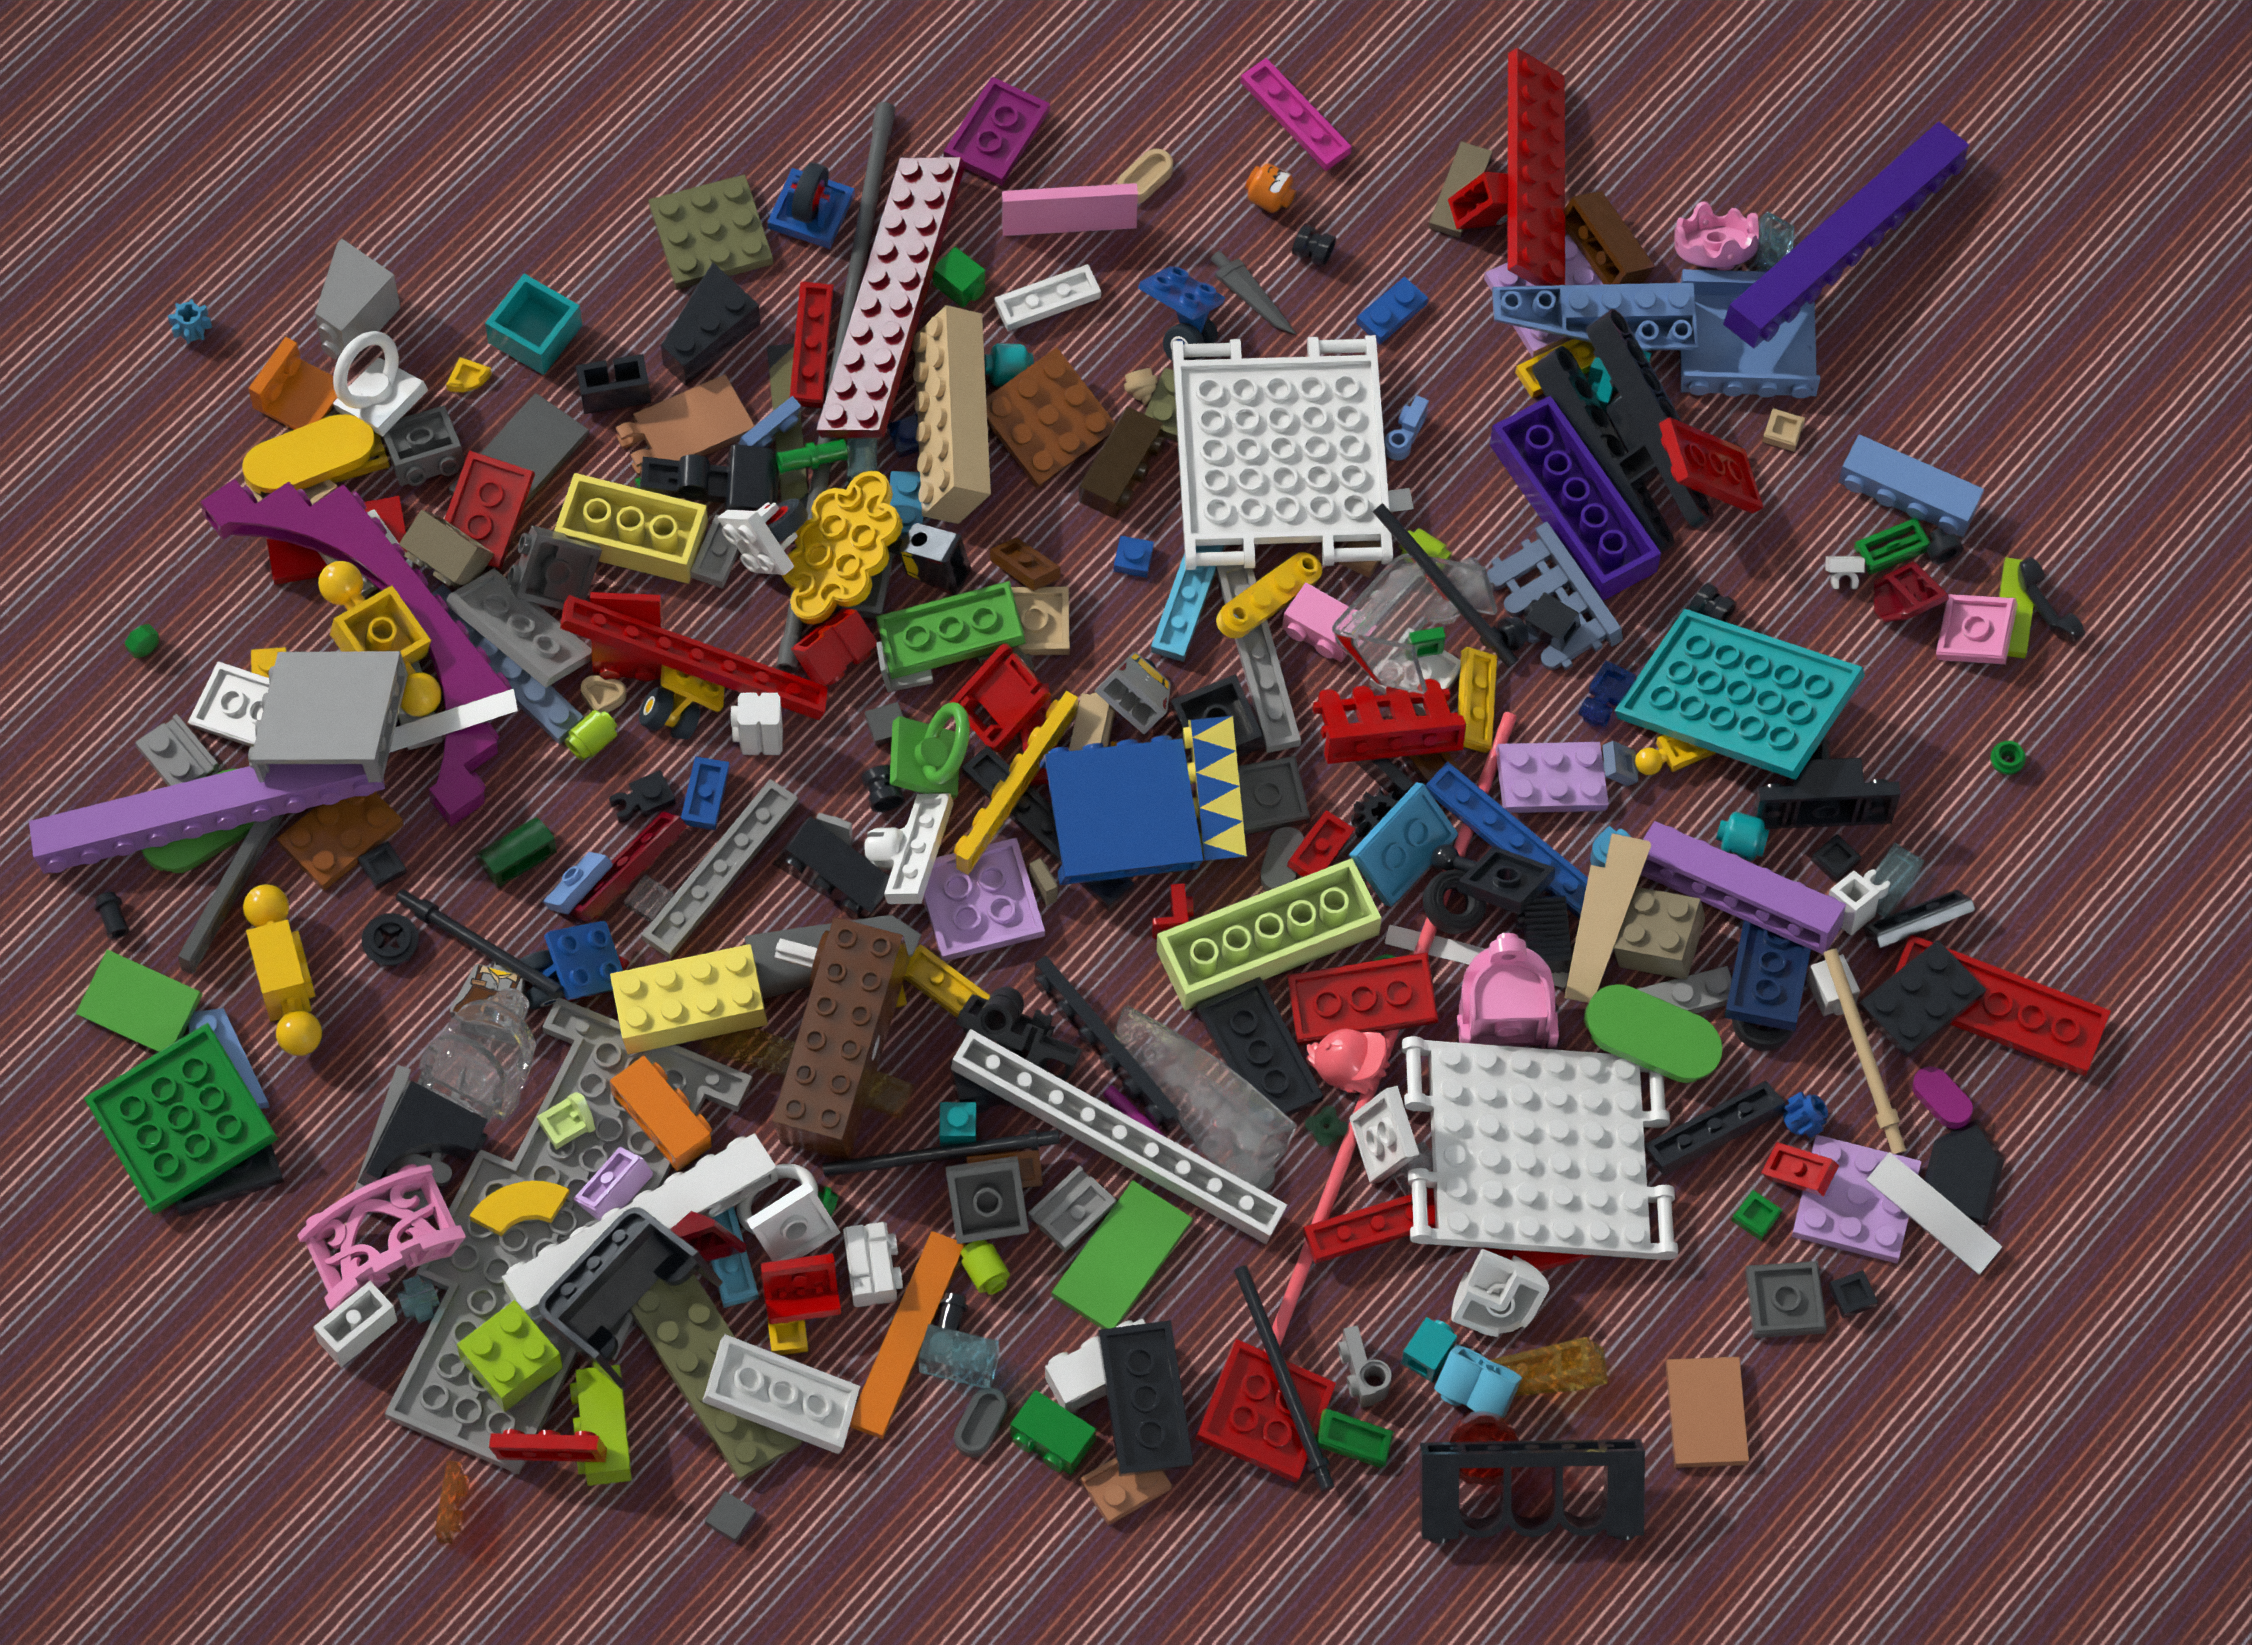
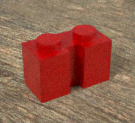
M842 608L794 645L791 650L811 681L823 685H831L845 675L844 671L850 662L859 664L871 655L870 650L877 646V641L857 610Z

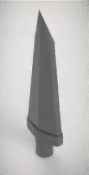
M1221 251L1216 252L1212 256L1211 261L1219 268L1214 276L1220 282H1223L1273 327L1296 334L1240 259L1230 261Z

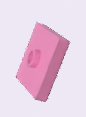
M1948 594L1949 600L1946 602L1936 650L1937 659L2006 664L2018 605L2016 598Z

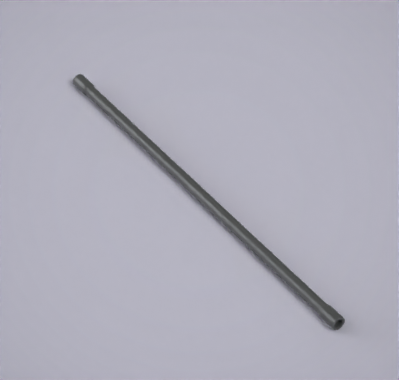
M887 102L878 103L875 109L872 141L827 394L866 270L888 140L892 133L896 110L894 105ZM819 435L818 444L836 441V438H821ZM831 463L819 465V469L813 470L806 506L808 512L807 520L812 518L811 508L814 500L819 494L827 490ZM790 602L776 668L787 673H794L797 671L798 659L791 648L801 641L803 622L797 618L791 609Z

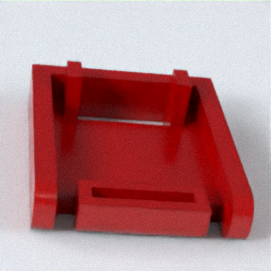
M1007 643L1002 644L950 701V703H959L965 708L968 713L970 727L984 744L988 745L994 752H1001L1051 696V693L1046 688L1040 689L1042 687L1041 681L1016 653L1011 654L1013 649ZM981 703L999 725L991 724L987 728L973 709Z

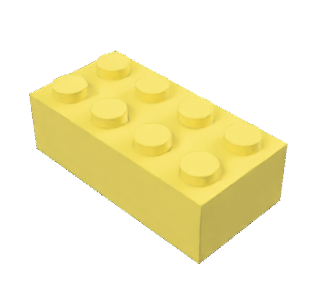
M574 473L554 531L564 533L569 539L599 546L602 550L599 562L689 584L691 568L700 551L708 528L707 505Z
M751 944L610 974L621 1035L628 1055L768 1025Z

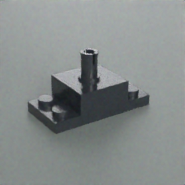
M1823 738L1821 741L1822 745L1817 747L1796 780L1787 777L1785 785L1773 783L1758 788L1752 816L1763 819L1765 829L1892 824L1901 795L1899 782H1889L1886 779H1876L1869 783H1864L1861 758L1831 759L1830 741L1827 738Z

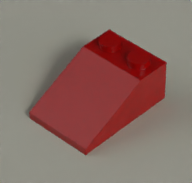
M590 592L591 603L665 629L661 595ZM591 640L594 675L606 680L622 677L649 682L654 679H661V664Z

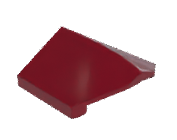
M1915 561L1874 580V613L1883 622L1907 620L1949 600L1948 594Z
M690 1211L670 1229L697 1250L706 1262L746 1251L747 1245L720 1223L693 1211Z

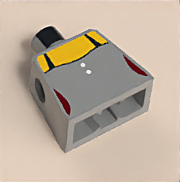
M1133 652L1095 689V692L1139 731L1145 734L1166 714L1171 684L1168 679L1156 670V666L1151 660L1143 659L1138 653Z

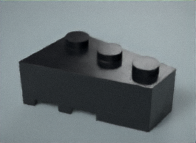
M713 262L661 344L663 365L685 386L761 325L759 304Z
M811 816L794 832L772 862L776 867L840 905L842 910L853 918L865 919L872 913L883 898L890 878L884 871Z

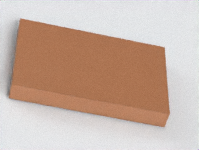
M1740 1358L1667 1359L1666 1375L1674 1468L1748 1465L1749 1456Z

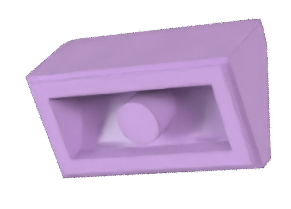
M619 1147L573 1200L593 1217L601 1221L602 1216L611 1209L624 1208L649 1181L653 1172L642 1157Z

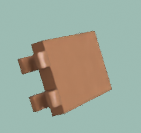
M726 374L634 413L635 423H623L617 426L616 430L619 434L617 440L622 449L628 448L643 439L647 443L650 450L640 449L631 454V458L634 461L631 465L637 476L641 475L643 456L677 461L682 456L690 454L706 456L740 441L741 437L754 427V424Z

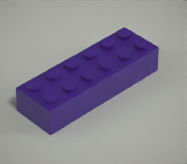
M1551 396L1492 426L1490 447L1543 523L1548 522L1602 601L1658 571L1661 552Z

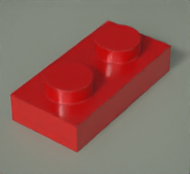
M1326 810L1291 856L1287 867L1302 877L1330 867L1353 836L1355 828Z
M1776 1142L1761 1174L1768 1180L1824 1197L1839 1164L1831 1158Z

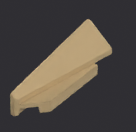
M1612 834L1605 868L1591 865L1564 996L1565 999L1589 1003L1597 992L1651 848L1649 841Z

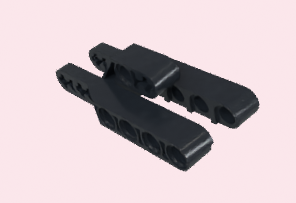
M1611 309L1588 325L1586 332L1595 348L1593 352L1595 357L1601 359L1611 377L1609 381L1611 386L1616 387L1620 393L1618 397L1608 403L1606 411L1629 453L1625 450L1575 357L1564 346L1556 348L1536 362L1532 369L1545 396H1551L1662 554L1674 546V537L1644 483L1660 473L1683 516L1694 528L1699 529L1714 518V513L1703 493L1681 485L1673 478L1670 470L1672 464L1669 454L1661 442L1663 435L1659 423L1669 417L1680 422L1682 421L1628 323L1618 311Z

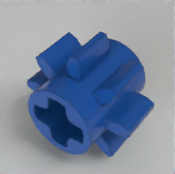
M1801 1091L1788 1099L1789 1104L1785 1106L1786 1112H1784L1783 1118L1786 1126L1795 1135L1806 1133L1811 1138L1824 1130L1822 1125L1827 1123L1825 1119L1828 1117V1109L1819 1096L1815 1094L1805 1096Z

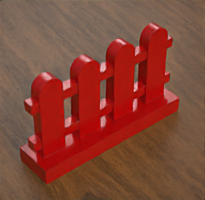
M1434 679L1421 681L1419 691L1408 692L1405 685L1393 682L1387 685L1385 695L1374 696L1372 689L1367 686H1357L1352 691V698L1340 699L1336 691L1325 689L1319 693L1318 702H1313L1312 709L1314 714H1321L1325 726H1321V735L1323 739L1326 738L1324 756L1327 764L1463 750L1466 731L1465 719L1463 715H1458L1457 712L1450 713L1446 702L1450 701L1449 689H1442L1440 683ZM1422 703L1426 716H1416L1413 704ZM1389 707L1393 719L1383 720L1379 708ZM1355 710L1359 722L1349 723L1345 711Z

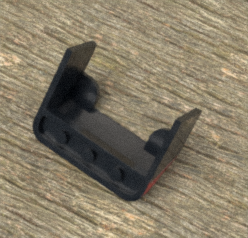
M633 1207L624 1211L544 1293L539 1301L538 1308L544 1319L583 1358L621 1389L626 1383L609 1365V1361L615 1356L618 1349V1340L609 1330L658 1279H661L670 1286H677L687 1281L698 1271L717 1287L723 1282L697 1250L646 1210L640 1207Z

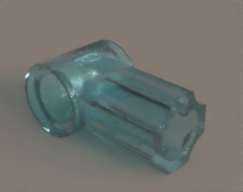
M847 438V482L850 483L854 477L862 472L877 471L878 438Z

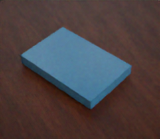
M1416 782L1354 848L1349 856L1353 858L1356 866L1383 904L1392 907L1432 864L1431 855L1433 850L1441 844H1450L1458 836V832L1423 783Z

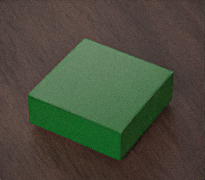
M1437 627L1409 632L1407 643L1409 659L1442 654L1446 639L1444 628Z
M1752 1190L1733 1215L1731 1221L1762 1241L1782 1214V1209Z

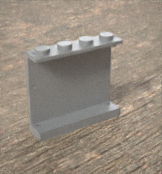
M278 652L275 666H271L269 670L270 685L268 693H264L262 697L263 713L261 720L256 721L254 747H250L248 753L249 766L254 768L258 781H265L266 773H269L270 770L269 764H362L368 782H383L408 676L401 652Z

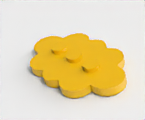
M878 471L862 472L853 478L846 490L832 488L819 494L811 508L812 518L806 520L795 532L798 535L795 539L797 548L787 554L795 567L785 575H782L788 586L794 589L790 599L791 609L797 618L805 624L822 623L831 616L837 605L851 607L863 602L871 592V577L883 571L888 565L889 551L887 546L895 542L900 536L903 524L896 509L889 505L893 496L891 484L882 473Z

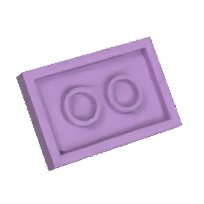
M1600 742L1497 745L1495 751L1502 805L1509 813L1606 811L1609 803Z

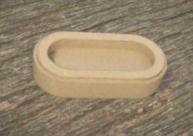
M1162 149L1148 150L1120 175L1117 184H1137V204H1140L1171 177L1173 173V159L1168 152Z

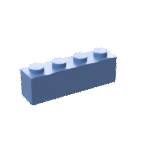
M1860 434L1842 466L1838 483L1843 484L1852 492L1866 494L1875 498L1877 502L1884 506H1893L1907 512L1913 519L1925 520L1942 528L1945 533L1957 534L1961 537H1964L1980 505L1984 489Z

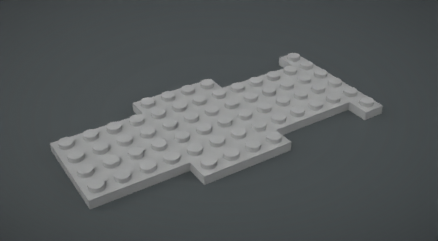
M560 997L556 999L542 1026L543 1033L568 1042L572 1046L513 1162L480 1150L449 1208V1212L455 1225H461L466 1238L451 1257L422 1264L416 1273L418 1279L445 1289L447 1292L385 1412V1417L388 1420L516 1474L520 1473L526 1460H498L489 1448L490 1434H503V1431L507 1429L520 1430L525 1434H539L579 1353L543 1316L534 1320L533 1322L560 1352L563 1368L504 1412L460 1360L456 1344L512 1302L505 1291L502 1276L506 1275L510 1267L519 1262L527 1263L538 1257V1253L550 1244L559 1245L566 1241L576 1229L582 1226L590 1227L599 1222V1220L575 1203L573 1198L619 1147L642 1157L653 1172L649 1181L627 1205L631 1204L633 1199L645 1190L653 1191L663 1185L672 1165L612 1095L610 1080L644 1055L651 1064L657 1062L668 1076L666 1082L673 1090L679 1088L690 1102L688 1108L695 1116H697L705 1099L738 1112L753 1083L751 1075L677 1045L628 1055L618 1021ZM578 1092L587 1101L596 1130L591 1133L585 1132L556 1150L538 1123L537 1116L562 1102L572 1093ZM545 1181L561 1185L570 1191L569 1196L552 1223L539 1219L524 1220L511 1226L502 1237L474 1223L469 1217L474 1208L488 1195L513 1183ZM629 1310L609 1330L618 1340L617 1353L612 1360H616L635 1321Z

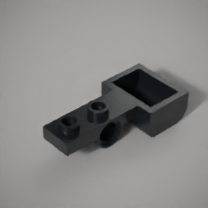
M734 444L729 450L727 466L711 465L706 457L695 454L682 456L679 461L643 456L639 489L670 497L724 503V512L726 510L757 511L766 503L777 504L779 469L776 460L777 451L764 447Z

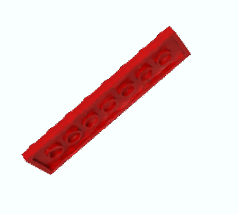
M1516 48L1508 53V271L1535 286L1565 285V214L1563 211L1565 209V76L1523 50Z

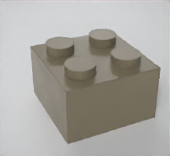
M424 510L420 511L399 543L400 546L408 550L404 555L421 567L425 566L430 570L433 567L435 569L432 574L443 583L458 589L461 585H466L480 577L495 554L442 517Z
M1636 887L1613 947L1619 967L1687 980L1705 922L1701 899Z

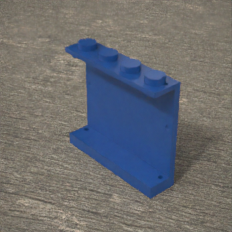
M1169 735L1152 738L1151 742L1138 743L1136 739H1128L1118 742L1117 746L1104 747L1102 743H1093L1083 746V750L1069 751L1068 747H1058L1051 749V751H1048L1049 754L1044 755L1040 762V768H1046L1062 861V866L1058 870L1060 885L1195 870L1203 862L1183 738L1172 740V737Z

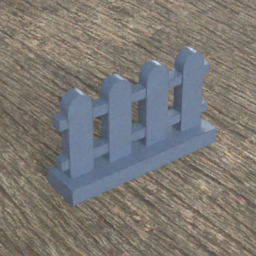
M1545 522L1535 528L1537 535L1535 542L1531 543L1529 539L1521 542L1522 550L1504 561H1501L1499 557L1491 561L1493 567L1486 573V582L1488 587L1493 590H1500L1505 586L1509 588L1512 594L1505 598L1504 607L1506 613L1513 617L1525 613L1531 601L1534 599L1538 601L1544 592L1551 596L1555 594L1560 602L1579 612L1581 626L1563 651L1560 652L1548 645L1549 647L1544 649L1541 654L1542 665L1546 669L1555 670L1563 666L1566 671L1573 666L1570 660L1591 647L1597 652L1603 648L1601 641L1604 639L1613 647L1623 641V635L1616 619L1548 522ZM1549 559L1555 566L1552 569H1549L1545 563ZM1537 567L1541 576L1520 588L1515 580ZM1569 586L1573 594L1568 596L1563 588ZM1586 612L1592 619L1588 623L1582 616ZM1528 632L1527 642L1537 643L1541 641Z

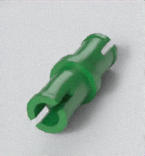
M844 439L815 445L813 442L806 443L804 448L776 453L777 465L781 474L810 467L811 470L819 469V465L848 459V451Z

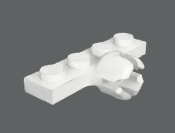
M950 793L917 794L908 823L904 828H875L868 832L867 839L865 840V856L881 870H892L884 893L888 904L922 903L954 804Z

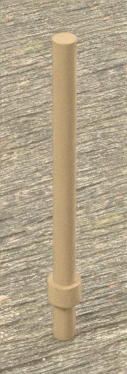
M1837 948L1828 950L1823 954L1878 1114L1875 1116L1879 1128L1884 1129L1892 1154L1903 1153L1906 1151L1897 1125L1901 1122L1896 1109H1892Z

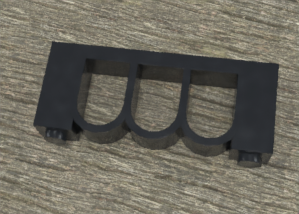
M1641 1439L1420 1443L1419 1527L1422 1539H1428L1432 1543H1447L1450 1539H1459V1529L1471 1537L1485 1538L1500 1532L1507 1523L1512 1530L1522 1536L1538 1537L1552 1531L1559 1522L1565 1530L1579 1536L1595 1535L1604 1529L1607 1536H1613L1617 1540H1631L1635 1536L1644 1535L1645 1449ZM1604 1466V1496L1602 1504L1597 1511L1583 1517L1573 1516L1565 1511L1563 1508V1467ZM1511 1467H1552V1499L1550 1506L1544 1513L1528 1518L1522 1517L1511 1508ZM1459 1468H1501V1497L1499 1506L1494 1513L1477 1519L1465 1515L1460 1510Z

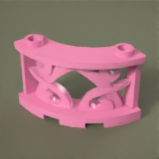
M416 1164L404 1166L397 1173L379 1179L350 1193L323 1212L307 1219V1225L297 1236L300 1242L306 1243L328 1291L324 1299L329 1310L336 1309L369 1281L378 1289L390 1281L388 1273L403 1265H406L407 1269L410 1270L434 1260L451 1257L466 1238L461 1225H455L432 1175L434 1171L430 1164L419 1167ZM421 1188L428 1205L413 1212L411 1210H414L419 1205L420 1198L415 1195L411 1199H405L404 1193ZM368 1212L387 1214L401 1219L390 1232L388 1239L389 1250L383 1253H379L369 1245H354L359 1227ZM434 1215L440 1230H435L425 1219ZM404 1231L408 1235H413L411 1240L404 1243L400 1242V1237ZM336 1232L335 1238L329 1241L328 1244L334 1249L341 1248V1251L332 1256L325 1239ZM367 1254L369 1260L360 1266L361 1259L355 1256ZM340 1264H341V1274H340L339 1269H338V1267H337V1266L340 1265Z

